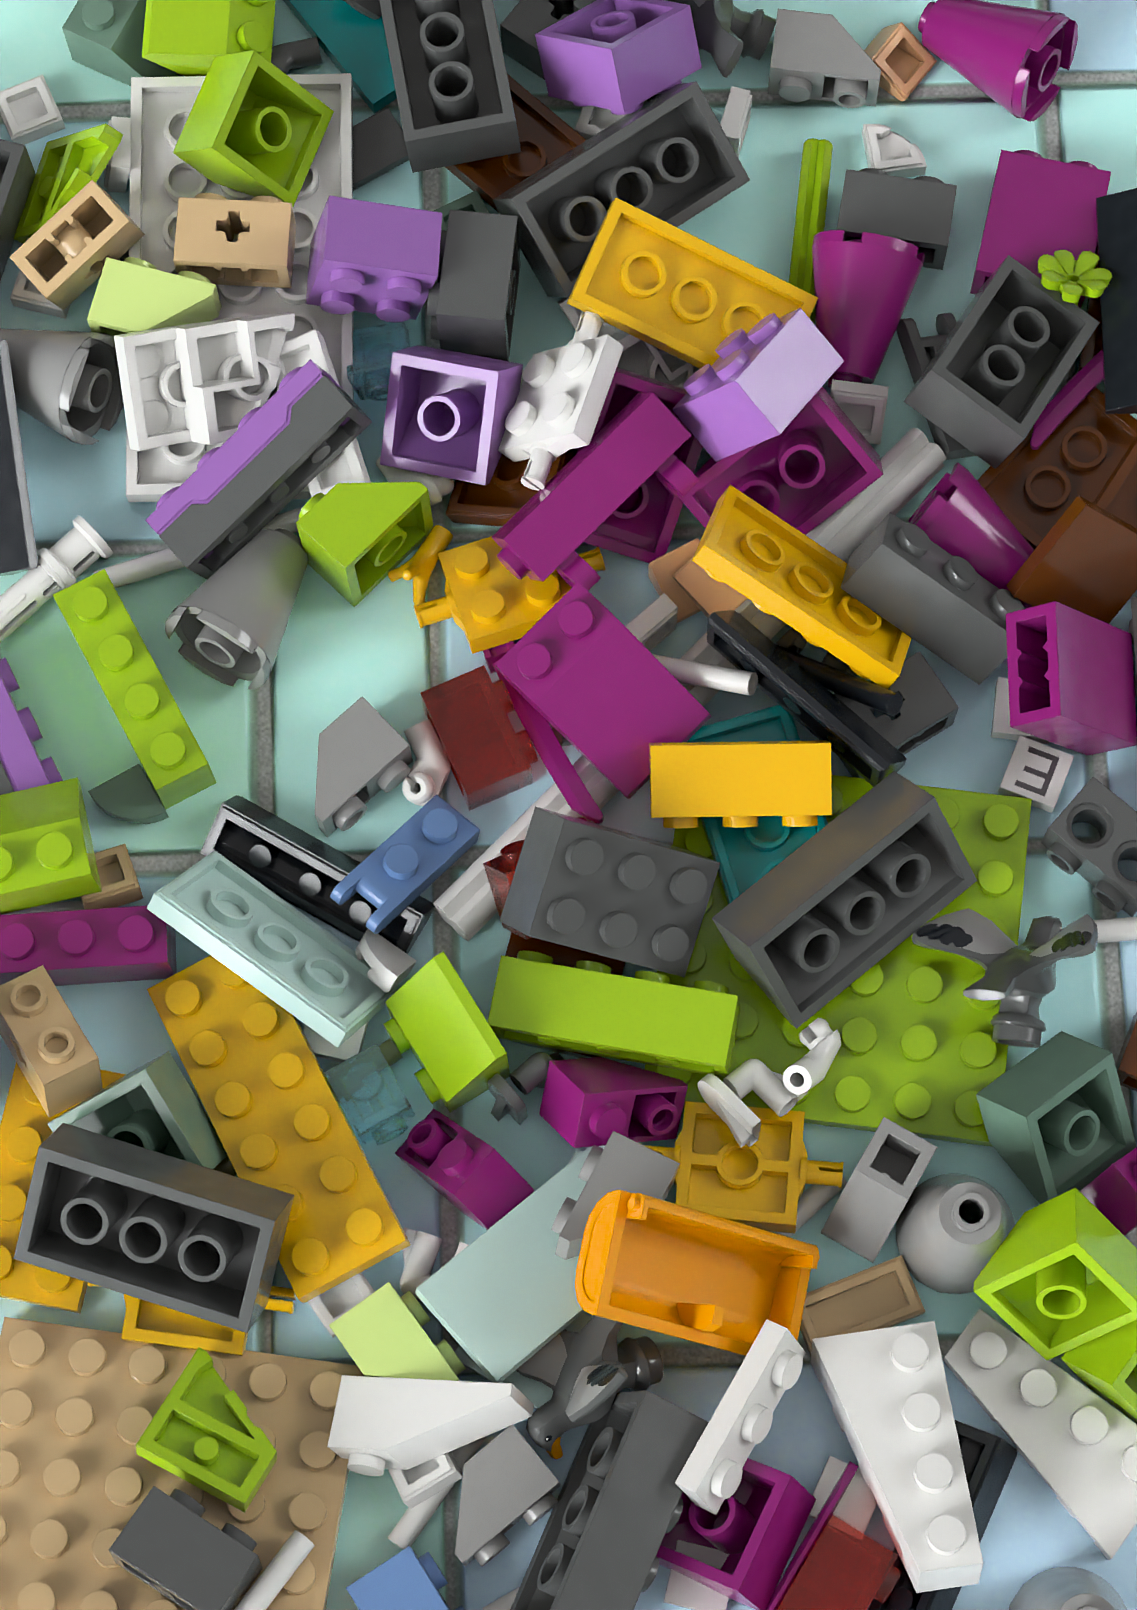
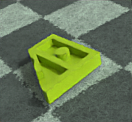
M105 123L48 141L14 239L24 244L91 180L97 182L120 144L123 134Z
M200 1347L194 1353L136 1444L137 1455L244 1513L277 1461L276 1449L262 1429L254 1426L247 1416V1408L234 1389L232 1391L229 1390L213 1367V1359L207 1351Z

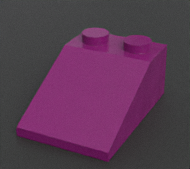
M617 367L592 438L638 393L653 392L689 431L672 410L685 396L687 391ZM689 431L691 436L673 454L694 473L703 446ZM583 447L577 448L576 454H577ZM653 473L584 543L650 563L667 553L683 502L678 496H673Z
M822 386L780 435L716 462L711 457L695 473L699 482L684 497H681L679 494L677 496L706 529L718 499L728 486L732 485L806 535L884 474L880 455Z
M579 582L495 664L507 682L628 800L650 779L649 743L687 742L712 717L652 653Z
M747 1458L742 1468V1479L736 1492L730 1498L724 1500L716 1515L696 1506L682 1491L680 1496L683 1500L681 1516L675 1527L669 1533H665L656 1557L659 1558L660 1565L670 1570L673 1569L732 1600L755 1610H766L816 1498L791 1475ZM681 1540L718 1549L729 1555L719 1570L675 1550L677 1541Z

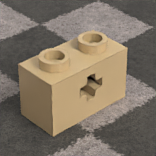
M91 180L9 258L46 299L62 310H65L101 276L106 257L118 260L145 234L114 199L96 182Z
M200 193L194 198L179 197L173 257L177 275L180 271H192L205 276L211 283L216 285L291 288L296 222L292 203L283 202L272 196H256L251 198L250 201L227 200L225 197L215 193ZM234 234H239L238 241L233 242Z
M44 966L35 968L0 985V1035L48 1117L50 1118L102 1090L99 1058Z

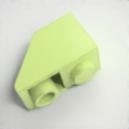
M106 257L87 321L91 332H102L114 336L211 321L219 317L222 306L216 284L211 283L208 278L192 271H180L176 275L157 270L153 264L139 258L128 257L124 261Z
M390 1282L383 1285L329 1325L364 1376L460 1381L457 1375L466 1369L445 1339L434 1345L423 1330L422 1326L431 1321V1319L412 1292L409 1290L400 1297Z

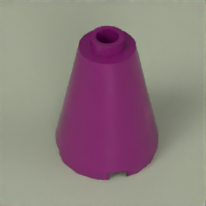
M982 0L932 1L923 10L918 24V30L922 33V44L924 47L1013 116L1029 122L1035 121L1040 117L1057 96L1061 87L1052 84L1059 67L1067 70L1070 69L1078 41V25L1076 21L1071 20L1063 13Z
M845 230L822 231L814 235L812 244L814 296L818 297L815 304L816 327L844 360L829 378L827 385L829 388H831L832 379L866 384L874 383L923 267L925 255L924 253L918 254L919 248L914 244L869 232H862L861 240L854 239L849 241H843Z
M958 462L954 465L951 474L947 472L939 480L908 520L909 523L920 527L932 542L949 554L959 556L968 561L976 573L999 589L1009 591L1006 585L1034 551L972 473ZM1021 601V603H1022V605H1023L1024 607H1026V608L1032 607L1031 605H1029V604H1027V603Z

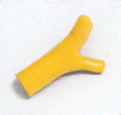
M435 525L412 558L400 567L388 572V577L392 582L401 578L407 581L413 578L414 605L425 603L428 583L432 571L439 560L437 553L445 551L453 539L452 533L443 526Z

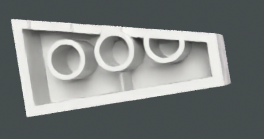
M935 1321L812 1339L811 1365L819 1382L823 1384L832 1404V1411L842 1432H845L858 1460L860 1472L867 1487H870L882 1512V1519L916 1593L979 1584L984 1562Z

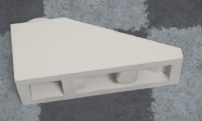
M342 1375L327 1447L339 1457L348 1459L347 1468L350 1471L366 1476H382L384 1469L409 1470L530 1418L533 1414L534 1404L512 1383Z

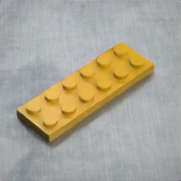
M211 955L147 989L238 1178L294 1195L278 1260L299 1301L305 1303L411 1245L295 1016Z

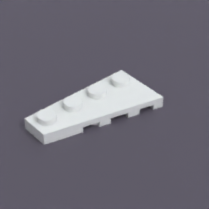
M979 1309L942 1360L992 1421L996 1422L1015 1444L1017 1451L1030 1467H1034L1057 1495L1056 1498L1069 1514L1076 1518L1095 1541L1094 1544L1108 1560L1112 1559L1137 1524V1424L1051 1360H1045L1032 1346L982 1309Z

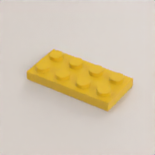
M615 198L603 220L567 304L583 312L596 313L603 318L605 323L700 369L707 364L711 366L720 357L715 351L717 346L734 331L742 328L747 334L767 315L775 313L780 318L799 308L810 318L818 297L627 202Z
M729 485L716 503L692 561L701 566L714 580L728 584L752 600L754 605L762 612L774 615L801 633L803 638L810 644L822 647L849 665L851 670L858 676L870 679L877 685L888 689L900 676L912 638L840 588L847 566L845 561L732 485Z
M16 1062L0 1124V1297L81 1314L88 1282L13 1259L38 1148L52 1134L47 1123L72 1108L70 1107L49 1118ZM100 1069L102 1088L107 1087L126 1074Z

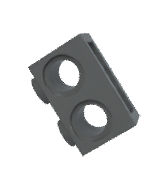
M1092 777L1048 827L1041 844L1048 848L1046 851L1048 858L1059 869L1070 875L1077 872L1094 886L1092 889L1093 894L1103 905L1114 912L1123 910L1133 917L1137 912V881L1126 879L1118 869V862L1124 859L1137 861V811L1095 777ZM1078 822H1086L1093 825L1099 832L1100 841L1092 844L1081 842L1073 834L1072 825Z

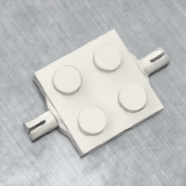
M589 311L581 313L574 337L569 341L568 345L533 354L524 368L523 383L515 405L506 417V430L498 451L513 462L529 459L525 473L521 478V483L532 490L539 491L544 489L552 462L556 461L557 457L570 449L588 446L592 439L624 348L623 345L609 334L598 337L604 320L596 313Z

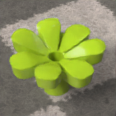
M1057 250L1054 252V256L1044 254L1038 259V273L1041 274V284L1048 290L1058 291L1062 294L1061 297L1064 301L1074 303L1077 306L1080 296L1100 297L1105 288L1108 287L1112 273L1105 268L1095 269L1099 256L1091 251H1083L1079 255L1078 260H1074L1073 254L1067 250Z

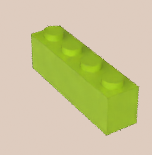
M103 569L53 594L64 619L165 810L216 784L217 782L208 761L106 570Z
M519 951L517 958L501 955L488 1017V1023L498 1039L706 1075L713 1074L723 1078L729 1074L740 1004L738 995L729 994V987L726 985L700 980L694 982L693 988L670 984V977L664 974L643 970L636 971L634 978L611 974V967L593 961H577L575 968L552 964V957L533 951Z

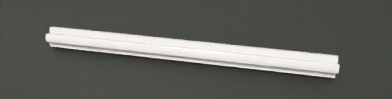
M911 428L880 459L884 475L811 530L806 536L847 563L849 556L890 512L896 515L945 466L943 462L947 458L938 444L929 442L923 431ZM749 598L734 610L740 613L770 640L786 625V623L774 615H769L759 610ZM707 632L680 658L737 669L707 643ZM681 683L703 707L720 691ZM583 755L573 764L583 784L601 810L619 790ZM556 783L540 796L433 903L435 906L434 910L438 915L451 925L458 935L466 941H469L505 905L535 806L590 821L570 808Z

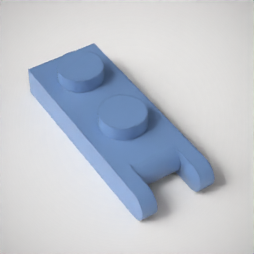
M436 794L340 881L331 892L330 898L337 904L342 905L358 892L377 908L369 917L365 926L374 934H378L478 841L480 829Z

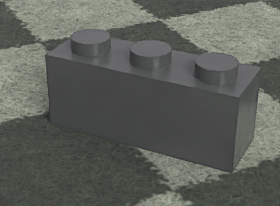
M891 512L849 556L840 587L978 685L1007 658L1006 613L1026 609L1021 601L1014 597L1010 591L999 589L976 573L968 561L959 556H952L932 542L920 527L904 522Z

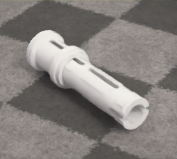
M80 515L72 521L74 527L49 550L42 547L37 552L38 568L28 570L22 578L0 595V643L30 618L46 601L52 598L53 594L77 583L76 578L100 557L107 559L113 554V551L104 539Z

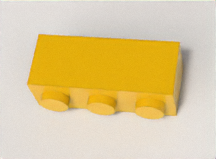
M827 740L649 743L651 818H663V828L699 827L698 817H722V827H757L758 816H782V826L808 827L818 826V815H832L831 743Z

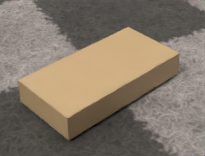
M902 1255L806 1293L800 1331L811 1356L812 1339L889 1328L923 1315L926 1311Z

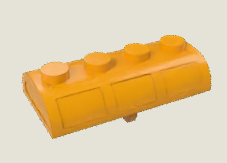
M615 1190L604 1195L596 1203L589 1215L576 1269L575 1290L578 1303L583 1311L589 1314L746 1356L766 1319L788 1328L798 1341L811 1269H817L820 1255L818 1247L807 1242L641 1193Z

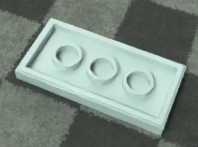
M217 851L211 852L155 892L147 907L157 917L337 1048L386 1006L385 1001L401 986L398 984L388 993L382 991L367 977L371 967L365 960H358L354 950Z
M588 1147L416 1288V1295L493 1383H501L585 1312L577 1301L575 1290L579 1256L565 1260L555 1255L560 1234L552 1231L551 1228L565 1199L569 1197L577 1201L587 1182L578 1177L592 1147Z

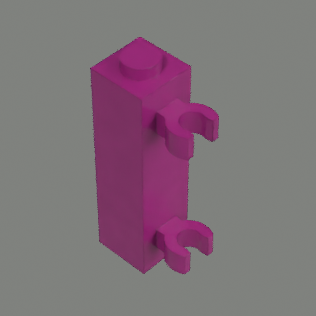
M653 392L638 393L591 439L588 446H584L545 484L543 490L540 489L491 537L502 548L496 555L497 558L519 580H522L527 575L532 580L543 582L556 569L571 588L579 582L589 591L601 577L575 550L653 473L673 496L676 497L679 494L681 497H684L699 482V479L673 453L691 434Z

